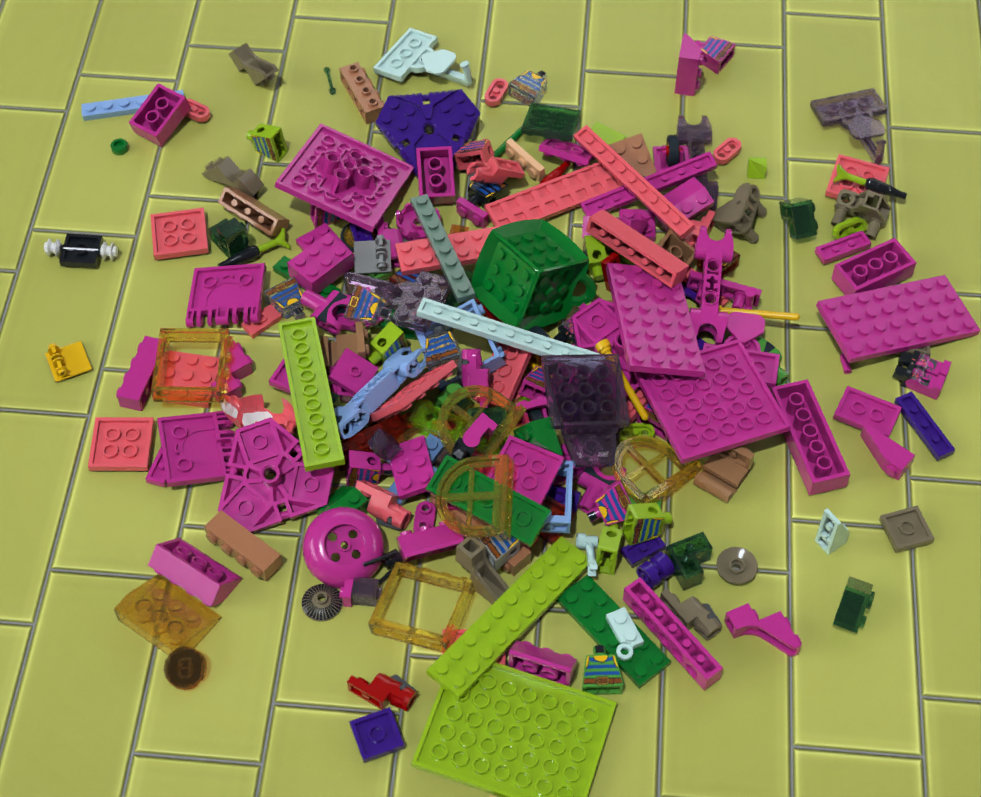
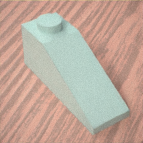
M828 508L824 510L815 538V542L827 555L844 545L850 534L847 527Z

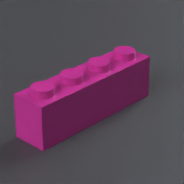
M145 336L143 341L139 343L137 354L132 358L131 367L125 373L123 384L116 393L120 407L137 411L143 410L160 373L167 350H169L166 340Z

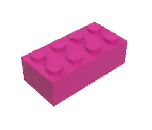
M893 238L835 264L831 279L845 295L892 286L910 278L913 275L917 262L897 239Z

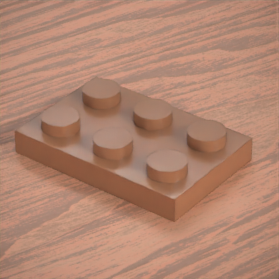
M642 133L609 145L643 178L657 172Z

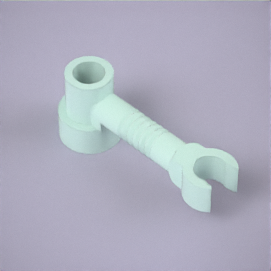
M577 533L576 547L578 549H585L587 554L588 576H596L598 566L595 561L594 548L598 546V536Z

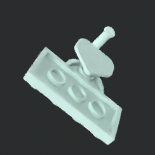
M409 28L373 67L374 73L402 82L410 72L422 73L426 71L465 86L472 84L469 61H463L460 64L463 73L448 69L456 60L455 53L444 49L433 51L432 48L438 42L437 36L413 28Z

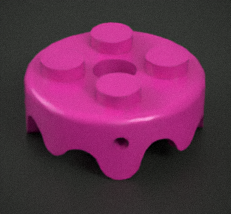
M407 203L402 211L397 210L396 225L404 239L414 241L427 238L421 225H415L419 220L411 203ZM435 208V211L441 221L439 210Z

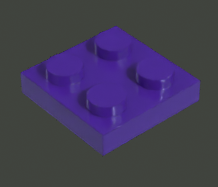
M390 707L349 721L363 763L405 748Z

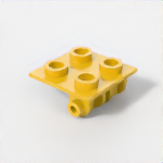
M81 341L61 348L55 343H51L48 346V352L45 355L55 382L92 370Z

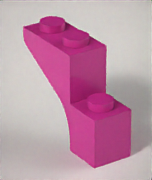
M232 337L226 340L225 372L218 380L211 383L213 395L219 403L223 395H235L241 398L243 386L240 380L253 373L251 358L249 355L245 356L240 343H236Z
M749 603L726 612L724 623L734 639L743 635H754L762 638L790 657L799 654L802 646L801 639L797 634H794L789 619L784 617L781 611L760 620L756 610L752 609Z

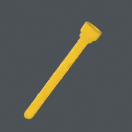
M722 305L718 307V311L728 312V315L732 312H742L760 315L763 318L793 321L800 319L798 313L722 307Z
M608 339L599 341L595 345L596 350L599 354L605 355L641 419L648 420V413L611 352L612 345Z

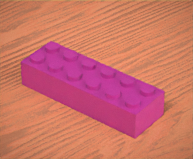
M808 379L771 387L770 392L791 426L790 431L783 433V436L809 496L847 487L851 474Z

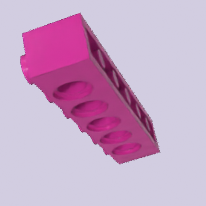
M641 577L624 588L623 601L704 691L721 678L723 667Z

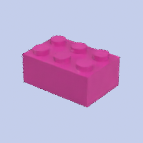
M158 83L129 121V124L134 133L162 147L191 107L185 96Z
M452 146L416 148L419 196L428 194L432 205L454 204L455 185Z
M328 232L287 262L289 276L295 279L305 290L310 289L318 294L354 267L353 252Z

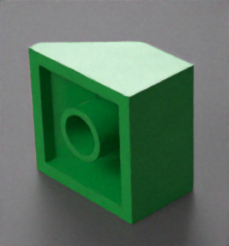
M551 417L529 422L513 430L514 437L560 456L563 455Z
M342 485L330 495L326 506L314 512L320 515L332 508L350 507L367 514L369 502L355 487Z

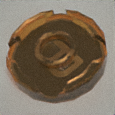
M184 646L177 648L165 660L164 675L167 681L177 689H192L206 675V659L198 650L192 647Z

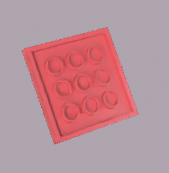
M454 360L414 379L371 413L368 424L374 421L379 423L392 415L395 416L401 411L410 408L412 402L426 395L425 392L434 389L440 384L439 381L445 380L453 374L452 370L457 367Z

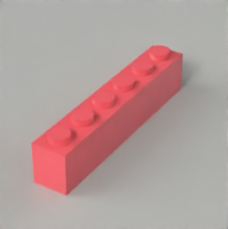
M604 209L589 217L586 232L670 288L685 279L689 268L688 264Z

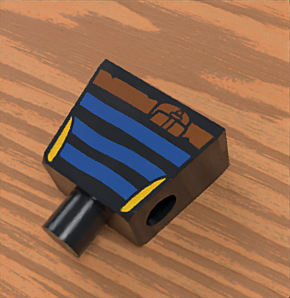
M472 181L468 186L469 199L467 201L475 206L480 205L484 208L486 204L507 197L508 184L503 182L501 185L490 183L482 185Z

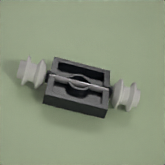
M67 233L64 245H62L59 239L55 243L48 239L44 244V252L47 253L48 257L52 253H55L56 257H59L61 254L59 260L61 266L97 268L100 255L103 260H106L107 256L111 260L118 256V246H115L114 242L111 243V246H108L106 242L103 243L102 235Z

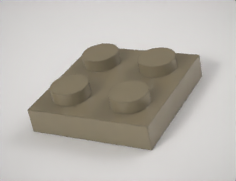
M918 505L880 516L879 520L896 553L934 542L935 538Z

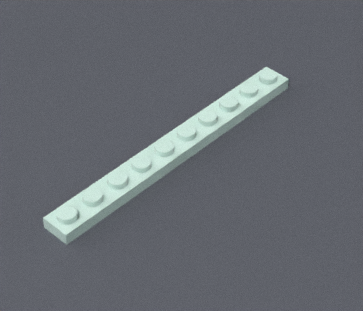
M424 297L417 310L416 316L596 374H599L605 355Z

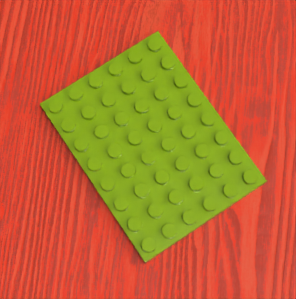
M495 663L459 700L440 686L411 762V767L499 797H587L617 702Z

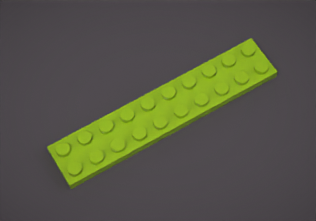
M315 317L278 323L305 472L344 465L345 459Z
M561 536L427 669L426 674L459 700L586 571L587 555Z

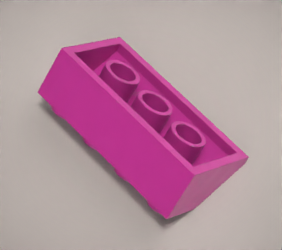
M181 538L156 544L148 566L153 568L157 574L164 575L170 579L172 584L179 585L189 595L196 596L202 600L203 604L211 607L223 603L242 580V577Z

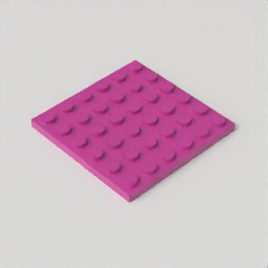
M740 339L700 350L705 369L703 378L634 372L638 384L681 464L790 431L791 426Z

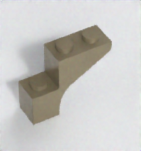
M247 42L229 53L239 71L245 69L255 85L261 83V85L276 77L274 73L279 71L276 65L256 56Z
M229 156L225 158L219 157L214 162H209L205 166L206 170L202 173L208 180L236 187L250 196H254L264 185L251 168L245 171L243 169L240 170Z
M471 534L456 546L455 561L471 572L470 587L493 604L509 587L490 564L486 555V546Z

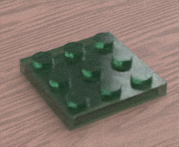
M531 102L521 127V133L528 136L535 135L546 139L553 138L564 142H572L581 111Z

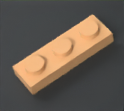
M510 138L506 141L505 153L508 158L518 161L529 176L540 183L545 177V168L514 140Z

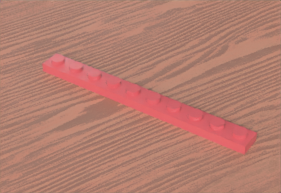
M587 125L573 135L574 139L681 240L696 229L695 225Z

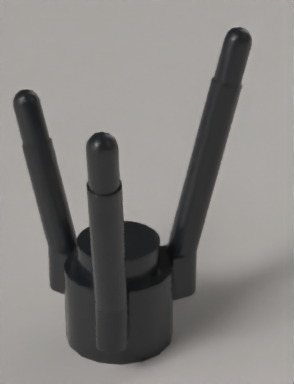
M397 549L363 563V566H368L382 561L386 569L391 568L374 584L375 588L394 572L400 570L398 565L402 564L403 561Z

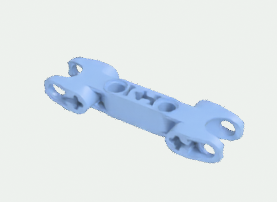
M410 347L400 348L385 360L383 369L361 388L345 406L334 408L341 439L351 438L369 422V415L389 398L407 378H415L423 371L429 363H426V357H431L430 355L426 356L428 352L426 348H419L414 352L411 351ZM420 353H423L424 360L419 363L417 357ZM349 429L348 433L345 435L343 430Z

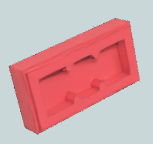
M270 304L261 310L260 323H251L250 320V323H241V327L252 338H255L282 319V315Z

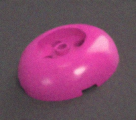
M350 507L332 508L318 515L307 528L302 546L303 557L311 574L325 585L340 589L341 586H344L345 580L354 579V586L356 587L368 581L380 567L382 561L368 566H363V563L384 555L383 535L376 522L366 513ZM351 530L357 532V537L354 539L348 535ZM331 533L337 536L334 542L328 539V535ZM345 542V544L348 545V548L342 549L340 546L341 543ZM355 550L360 552L358 559H354L351 555ZM334 553L340 556V560L337 562L331 559V555Z

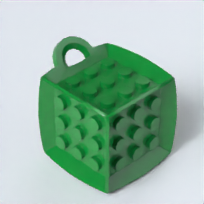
M543 219L516 221L491 230L478 256L471 281L475 296L493 315L505 324L524 330H529L534 326L544 327L567 317L573 306H580L583 303L588 304L596 294V283L587 274L589 258L568 236ZM578 281L584 283L586 292L582 296H573V291Z

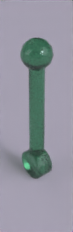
M325 67L324 72L327 75L330 86L329 93L334 95L336 94V89L333 88L329 73L330 68Z

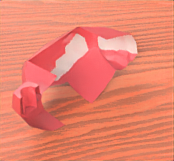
M262 394L250 395L240 399L235 395H223L221 398L222 412L239 428L271 417L290 434H294L297 430L294 409L289 401L281 398L284 409L280 414L272 413L264 408Z

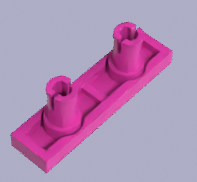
M690 270L686 287L698 290L695 301L700 304L702 273ZM721 279L720 296L734 300L732 308L743 309L746 297L745 290L749 286ZM755 288L756 295L754 296L753 306L757 307L762 290Z

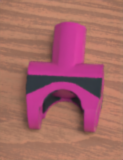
M310 289L304 291L300 302L314 310L310 317H315L316 325L332 334H339L343 330L335 317L347 313L351 299L336 290H333L326 298Z
M598 453L594 454L577 481V484L586 488L578 504V508L584 513L596 507L592 499L594 496L617 480H620L622 483L626 473V468L621 466L616 474L612 476L604 475L599 469L600 454Z

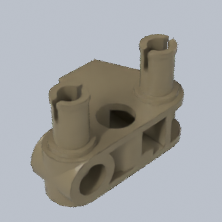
M750 183L742 184L736 190L734 199L716 210L713 221L722 232H726V229H731L734 234H743L749 243H752V241L754 243L758 240L759 235L751 227L755 213L760 217L764 216L767 212V209L760 202L758 187ZM749 210L751 214L747 215L745 212Z
M841 189L834 205L836 212L831 224L836 226L838 223L843 222L846 214L860 217L870 222L865 235L869 239L875 240L880 226L886 223L891 206L882 194L870 190L856 193L847 189ZM846 199L849 202L844 203L842 200Z

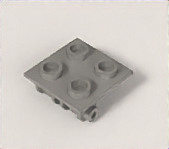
M377 235V238L372 241H354L355 274L392 272L390 240H386L384 235Z

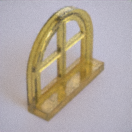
M471 385L456 390L444 401L438 414L437 431L442 445L451 454L457 439L463 437L464 433L475 422L491 400L507 411L509 414L476 457H472L468 463L462 462L481 472L524 416L527 409L522 405L518 407L504 395L490 387ZM480 396L487 398L473 417L456 405L460 400L467 397ZM451 410L468 422L454 442L447 428V419Z
M633 436L623 440L617 446L611 459V469L616 481H621L626 493L637 504L657 503L694 479L703 466L698 460L692 464L689 462L681 464L672 446L651 436ZM648 447L660 451L661 454L647 461L635 448ZM626 452L641 465L627 475L622 464L623 456ZM665 456L680 469L679 472L668 479H665L652 466ZM646 470L659 485L643 494L630 478Z
M508 454L473 456L462 459L451 466L441 478L436 491V508L442 522L453 532L461 536L500 537L502 540H510L514 460ZM495 467L493 492H473L475 468ZM469 470L468 493L448 494L454 480L460 474ZM493 500L492 525L471 526L473 501ZM468 501L466 525L459 523L452 517L447 502Z

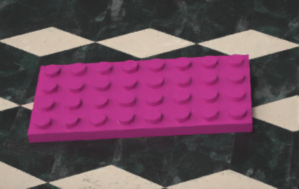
M607 263L606 273L628 371L703 378L705 369L682 282L670 288L637 265Z
M946 275L820 300L816 304L817 309L849 363L976 336L981 331Z

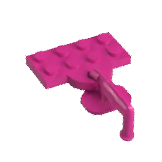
M748 287L745 290L744 309L752 310L756 290L753 287ZM730 313L726 329L733 336L727 338L724 343L740 339L768 388L775 387L780 354L761 352L760 344L755 339L764 333V318L756 314ZM704 343L703 349L717 345Z

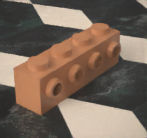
M358 62L339 68L341 82L366 125L375 122L385 103L380 100L378 91L374 90L371 79L367 78L365 69L361 68Z
M224 187L218 201L226 210L237 214L240 219L250 222L253 227L261 229L266 235L273 238L279 235L282 228L286 230L290 221L236 187Z
M222 510L204 526L206 538L210 543L219 545L226 555L231 554L235 557L238 564L243 567L247 566L257 578L261 577L267 581L283 564L281 554Z

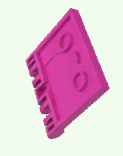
M265 263L194 268L186 314L187 328L196 327V324L197 327H202L204 323L203 315L208 316L207 324L209 326H213L214 322L217 326L230 325L231 319L233 324H238L239 312H243L245 324L250 323V320L251 323H260L267 269Z
M217 411L157 418L167 487L225 480V475L230 472L228 462L235 432L228 430L234 425L224 412ZM238 471L237 475L242 476V471Z

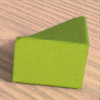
M749 157L747 178L765 179L767 159Z

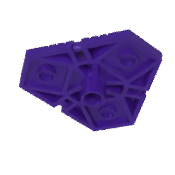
M462 89L429 92V94L422 95V93L388 96L375 123L392 147L400 151L399 156L403 161L414 167L413 173L418 179L416 148L452 146L454 172L457 164L453 154L462 148L464 143H468L481 113ZM429 101L430 104L423 105V102Z

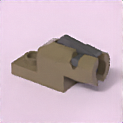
M668 589L661 592L660 599L688 630L694 628L706 640H710L720 633L722 624L708 603L702 604L697 598L692 596L680 604L677 595L672 594Z

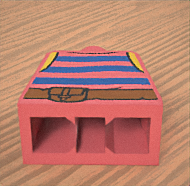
M483 139L468 142L454 153L453 156L458 170H466L472 162L487 163L491 156L494 157V151L490 140Z

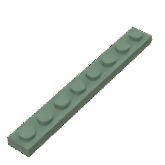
M428 194L410 198L413 210L457 303L475 299L473 287Z

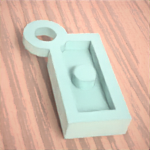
M623 607L606 614V620L620 644L617 647L616 655L619 659L626 661L633 656V649L642 646L644 641L626 608ZM626 649L629 653L623 655L621 650Z

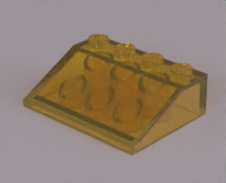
M159 574L128 593L114 608L117 619L168 656L180 648L195 649L222 618L209 607Z

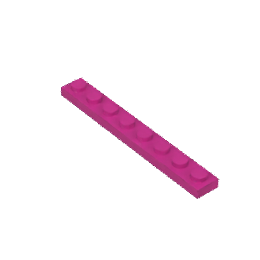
M709 151L644 178L660 192L685 182L692 177H697L717 169V163ZM621 186L580 203V206L585 216H591L602 209L610 212L639 199L625 186Z

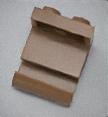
M363 321L355 322L356 333L336 335V342H328V336L320 339L327 374H330L331 366H334L346 348L366 360V355H369V344H365V340H368L367 328H363Z
M742 446L713 454L703 465L702 469L704 470L701 473H697L693 484L728 503L749 475L755 454Z

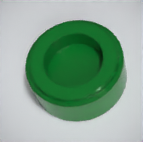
M119 138L111 142L110 147L113 154L124 155L128 152L129 147L125 139Z

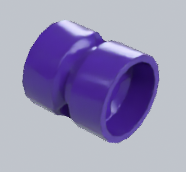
M659 551L649 561H645L638 566L636 572L638 577H641L653 589L662 583V579L666 580L673 575L675 567L670 558L665 553Z

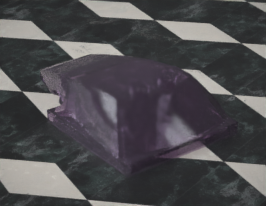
M619 354L542 355L541 364L551 429H560L563 441L575 468L612 467L615 464L616 433L618 428L629 427L630 425Z

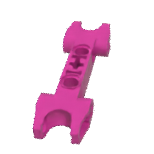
M701 226L694 249V259L704 260L700 308H690L689 312L696 339L699 332L708 331L714 336L715 345H720L723 342V336L728 325V312L718 311L722 263L731 264L734 242L731 229H726L723 239L715 241L709 238L706 226Z

